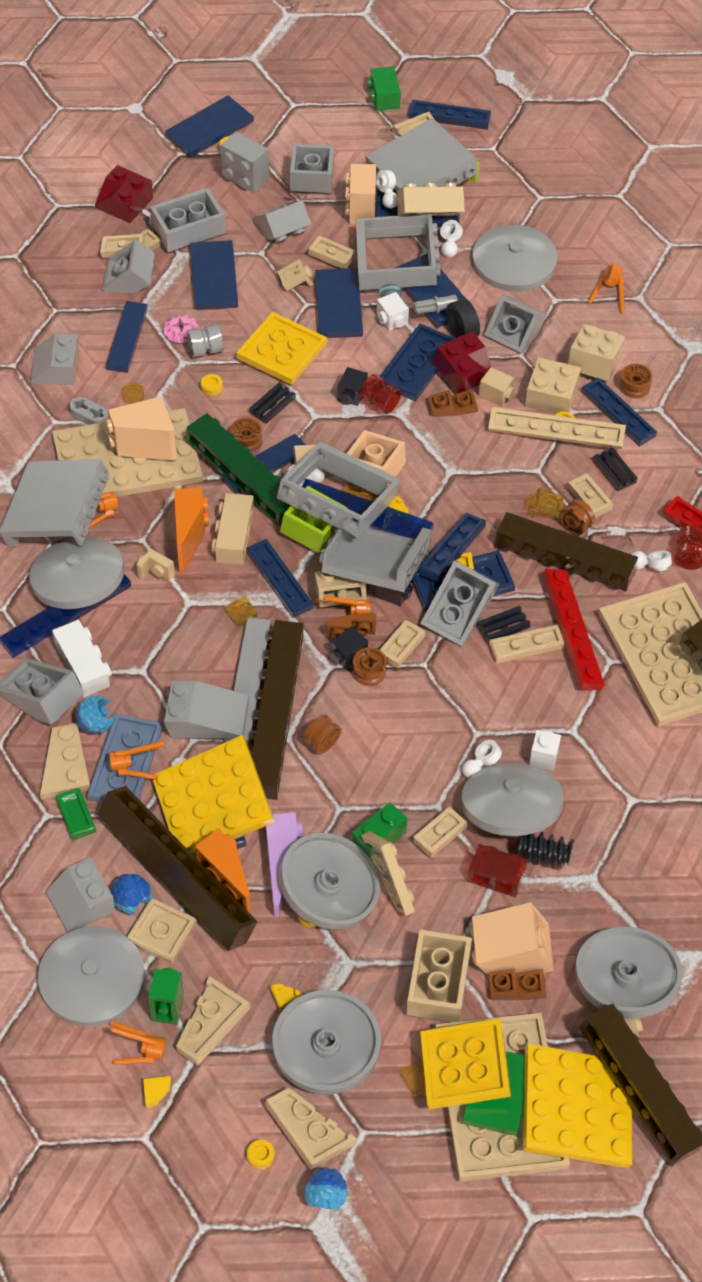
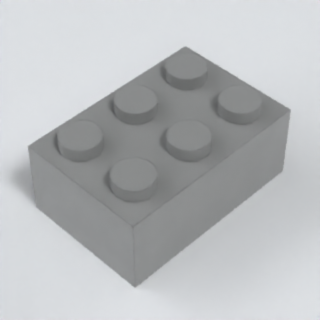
M209 188L150 206L151 225L162 240L167 252L188 246L190 243L201 242L226 233L225 214Z

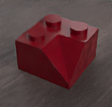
M117 165L105 177L95 208L130 224L153 199L152 180Z
M474 331L438 346L433 359V364L456 394L480 385L481 379L491 368L486 347Z

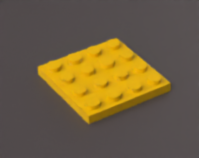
M243 735L155 774L157 779H153L169 831L195 857V846L218 828L225 835L227 833L230 834L235 840L275 822Z
M528 1044L525 1047L523 1151L627 1169L632 1165V1107L598 1056Z

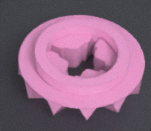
M178 314L176 318L170 316L169 321L164 323V335L170 341L185 343L188 342L187 330L198 328V324H196L195 318H189L188 314L184 317ZM179 325L183 326V332L178 328Z

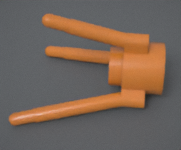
M610 264L606 267L605 273L601 275L600 281L591 294L588 303L593 302L603 283L611 287L618 285L620 313H624V279L621 277L622 268L619 265Z
M113 491L102 494L97 508L99 512L103 511L104 514L92 520L89 528L107 517L114 516L113 510H117L119 505Z
M331 596L323 597L325 601L344 603L338 606L350 607V615L370 613V600H353ZM315 598L314 602L318 603V599Z
M161 741L127 750L110 751L111 770H118L119 776L128 775L146 779H157L155 774L127 770V767H132L131 755L160 749L165 745V742Z
M113 1020L109 1022L111 1026H114L110 1029L112 1033L143 1042L141 1053L146 1054V1057L114 1059L113 1064L148 1063L154 1065L155 1059L162 1060L166 1038L148 1034Z

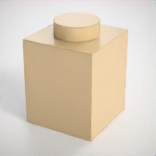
M491 367L480 381L479 396L502 407L507 399H512L515 393V388L513 387L514 377Z

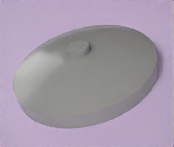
M502 225L486 231L478 238L473 248L472 263L478 276L487 284L505 291L521 292L538 288L553 276L557 265V251L553 242L545 234L534 228L524 225Z
M85 537L83 544L79 546L74 538L58 542L43 551L32 564L29 578L33 592L41 602L60 609H77L93 605L113 593L123 579L125 567L120 551L112 543L101 538Z
M502 763L481 769L467 780L462 790V807L467 818L485 831L505 836H522L539 832L552 825L562 812L564 795L560 783L547 771L528 764Z
M313 833L301 837L289 847L280 863L279 883L284 898L299 916L316 926L326 929H347L358 925L368 917L379 899L380 880L372 860L358 845L339 835Z
M97 926L79 928L58 938L45 952L38 970V985L47 1008L64 1022L80 1027L106 1025L110 1021H116L126 1015L139 1000L145 983L143 959L134 943L118 931Z
M613 927L602 930L585 941L577 955L575 976L583 995L597 1008L602 1009L613 1003L617 1010L623 1014L624 1018H642L657 1014L673 1003L681 988L683 970L677 953L661 937L640 928Z
M335 990L313 991L293 1000L279 1015L274 1026L272 1038L274 1058L283 1075L297 1087L316 1094L342 1093L361 1084L374 1070L381 1051L380 1028L371 1010L356 997Z

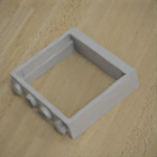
M432 214L356 219L360 290L437 285L436 276H441L440 263H436L439 262V249H435L438 248L437 223L432 224ZM413 235L427 236L429 266L367 270L366 239Z
M319 442L281 479L277 499L359 538L396 498L401 479L323 442ZM317 467H320L379 497L362 515H359L299 485Z

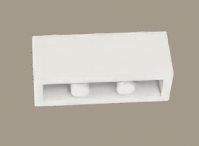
M76 620L52 630L54 644L68 670L74 672L84 692L83 698L110 687L109 676H112L110 667L107 662L103 663L101 661L100 649L97 644L93 645L91 643L92 637L87 627L83 628L80 621Z

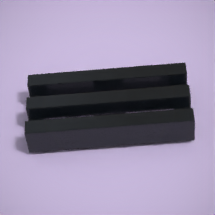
M277 383L250 407V413L267 424L296 398V393L293 391L290 393L289 388H283L281 383ZM283 396H285V398H284L283 400H281V401L276 405V403H277Z
M609 448L608 452H601L600 456L598 454L593 456V462L617 491L637 483V476L614 448ZM604 460H605V461L608 463V465L612 468V471H611V470L608 468V466L604 463ZM616 476H618L621 479V481L623 482L622 484Z
M520 605L477 622V628L487 644H489L491 639L513 635L530 628L531 623L529 620H526L525 613L521 612ZM519 621L521 622L516 625L508 627V625L514 624ZM498 629L500 630V631H497V632H495V633H492V634L488 635V633H490V632H493V631L498 630Z

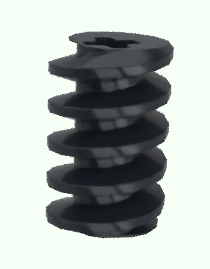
M542 831L537 838L534 837V833L522 835L518 849V859L522 860L525 854H527L528 861L532 862L537 856L538 864L542 865L544 860L547 859L548 866L552 867L555 861H557L558 868L562 870L566 863L569 865L574 839H570L568 844L565 845L563 836L555 842L554 834H550L548 839L545 840L544 832Z

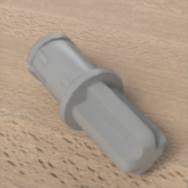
M455 294L439 298L434 296L433 299L417 301L414 303L415 313L423 314L434 311L439 313L442 310H446L449 303L457 301V296Z

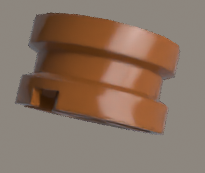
M636 363L626 366L621 374V392L630 398L646 396L650 391L652 382L651 370L642 364Z
M241 418L233 422L230 432L234 434L237 441L242 446L249 448L251 452L259 449L262 444V427L260 423L252 418Z
M573 499L568 503V506L559 512V519L562 525L570 533L577 536L586 532L587 528H590L596 521L593 510L580 499Z
M369 647L356 652L353 657V676L355 680L364 686H374L381 683L386 676L387 659L385 654L376 648Z
M321 715L308 726L303 740L309 746L313 745V749L317 753L323 754L337 742L342 733V728L336 723H332V719L327 715Z

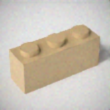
M434 183L424 184L423 187H416V184H404L403 188L397 190L398 216L417 214L458 216L465 212L463 187H456L455 183L443 184V187H436Z
M226 493L224 502H220L219 516H221V520L216 521L215 533L218 536L213 538L212 552H216V562L244 565L254 513V498L252 495Z

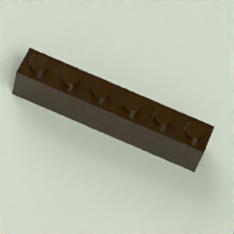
M506 512L496 532L495 546L504 551H510L525 558L542 562L548 566L566 570L568 573L577 574L591 581L606 584L614 589L627 592L636 571L637 556Z
M612 1003L589 1015L579 1026V1029L671 1167L696 1153L702 1147V1131L694 1124L685 1106L679 1102L673 1093L669 1082L663 1078L656 1068L654 1060L648 1056L640 1044L638 1036L629 1028L623 1014Z

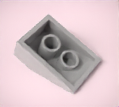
M454 560L420 624L463 646L489 605L500 583Z
M25 658L0 681V695L35 720L51 725L84 694L73 671Z
M172 681L164 723L171 738L234 739L244 733L250 697L244 693L198 681Z

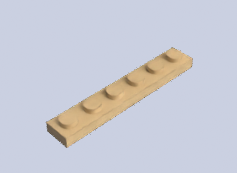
M492 407L488 430L622 449L626 425Z

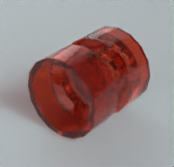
M377 374L369 376L360 390V398L370 405H374L376 409L385 414L391 413L396 408L402 396L400 388L391 383L387 384V381Z
M685 526L678 532L674 561L676 565L683 569L695 570L702 567L701 527Z

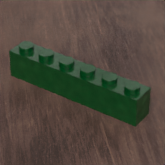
M208 413L187 426L186 441L229 481L237 486L244 495H252L254 505L279 527L282 524L284 513L291 506L277 499L281 478L270 472L264 462L256 459L249 448L242 446L234 434L227 432L219 420L212 418Z

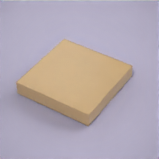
M152 899L146 905L127 938L134 943L137 949L172 965L196 926L197 918Z

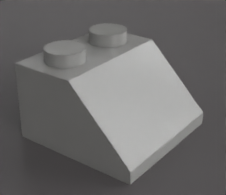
M303 200L291 202L252 217L254 223L266 239H275L276 242L288 238L287 233L293 232L295 235L306 231L305 226L311 224Z
M133 240L108 258L102 290L105 292L136 294L140 290L147 288L151 283L155 253L138 240Z
M501 295L484 335L523 353L538 335L547 314L510 296Z
M54 334L35 348L31 384L75 385L79 359L77 334Z
M91 857L66 868L46 891L67 933L83 928L115 913L113 896Z

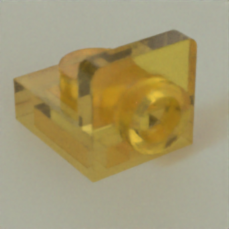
M540 487L534 494H530L527 499V516L532 518L539 511L559 519V512L563 509L564 497Z

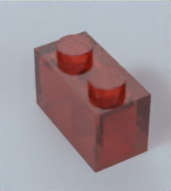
M479 844L469 868L467 882L516 898L526 874L528 860L523 859L517 854L499 851L493 846Z

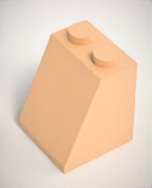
M162 397L108 410L109 419L106 420L108 432L111 433L108 434V441L111 448L115 447L118 456L161 460L177 459L175 432Z
M531 902L472 917L473 927L470 928V934L475 944L472 957L474 964L479 966L485 974L515 969L516 973L542 969L543 972L554 971L549 923Z

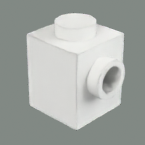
M397 292L377 299L378 319L389 331L408 324L409 308Z
M537 730L531 751L530 765L554 771L561 735L551 731Z

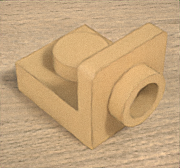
M300 259L278 271L286 291L304 281L310 287L314 285L311 278L314 276L312 269L309 265L305 266Z
M152 549L145 555H142L137 561L138 577L141 579L150 571L155 576L162 577L168 581L175 576L174 562Z

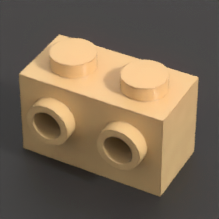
M322 571L314 572L315 591L319 607L344 604L325 601L323 599L324 596L366 600V583L322 573Z

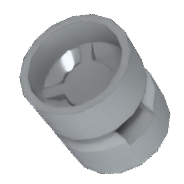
M218 324L205 326L203 331L200 328L187 330L188 345L193 358L205 355L206 351L213 354L224 350Z

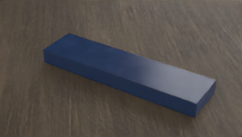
M412 100L408 117L411 119L430 112L438 123L488 130L491 111Z
M126 301L106 363L107 370L129 372L148 311V304Z
M596 378L581 388V393L614 424L626 425L625 434L639 447L656 437L657 431L601 379Z
M293 434L254 457L264 462L268 470L273 473L294 461V446L306 444L296 434ZM221 475L222 481L234 494L240 492L237 486L224 475Z
M465 513L419 566L418 574L439 582L450 569L454 560L456 561L486 527V520Z
M267 539L246 548V553L292 618L314 609L313 602Z

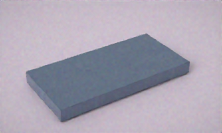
M115 714L114 722L110 728L87 794L88 800L103 803L108 791L127 786L140 800L146 778L128 775L119 776L118 770L112 771L110 751L127 750L159 742L164 728L163 723ZM156 749L131 755L132 767H127V770L149 773Z

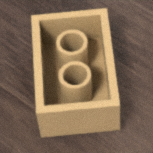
M419 930L407 1001V1015L447 1022H460L471 951V937Z

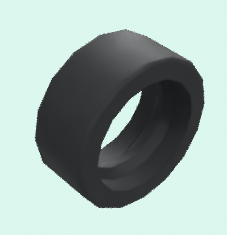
M466 298L449 303L446 308V316L455 338L472 331L479 336L480 322L472 303Z

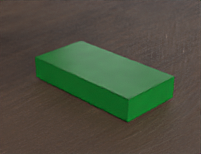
M80 788L56 795V801L72 841L96 833L95 824Z

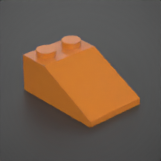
M202 487L174 489L179 573L185 572L205 535V525H209V514L206 511L208 510L207 496L203 497Z
M218 828L195 846L196 859L251 914L250 893L237 851L236 841L230 834L227 833L225 835Z

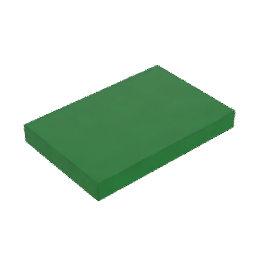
M506 1051L511 1097L468 1103L464 1113L463 1124L517 1136L524 1106L525 1055Z

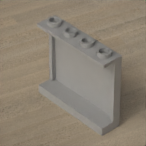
M433 118L366 155V164H376V173L381 170H391L396 178L394 189L396 191L403 188L404 184H416V187H423L424 184L429 183L436 184V187H443V184L447 183L458 185L477 173L476 157Z
M82 459L28 462L0 528V535L8 547H17L21 537L73 536L79 546L82 545L92 518L95 516L99 500L102 498L105 485L109 480V471L102 460Z
M337 528L333 539H329L327 548L321 551L320 563H323L322 573L404 592L429 551L432 530L422 528L417 538L412 539L367 528L358 538Z

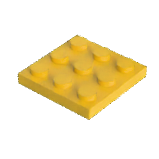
M272 312L236 352L237 359L293 385L327 345V337Z
M501 1018L420 1031L429 1110L511 1097Z

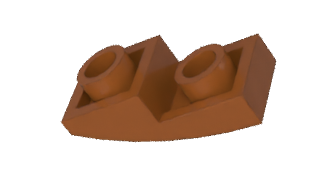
M473 389L451 395L450 390L428 396L432 413L436 416H456L478 411Z
M351 614L327 621V639H335L352 626L361 635H375L376 614Z
M515 969L489 973L492 999L533 1000L547 998L543 969L516 973Z

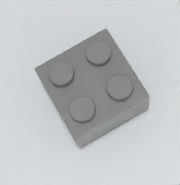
M237 131L220 145L222 176L227 180H231L252 193H255L269 180L268 148Z
M293 144L290 167V191L332 193L334 146Z

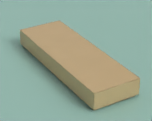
M558 625L491 639L489 640V647L497 664L564 649L565 643Z

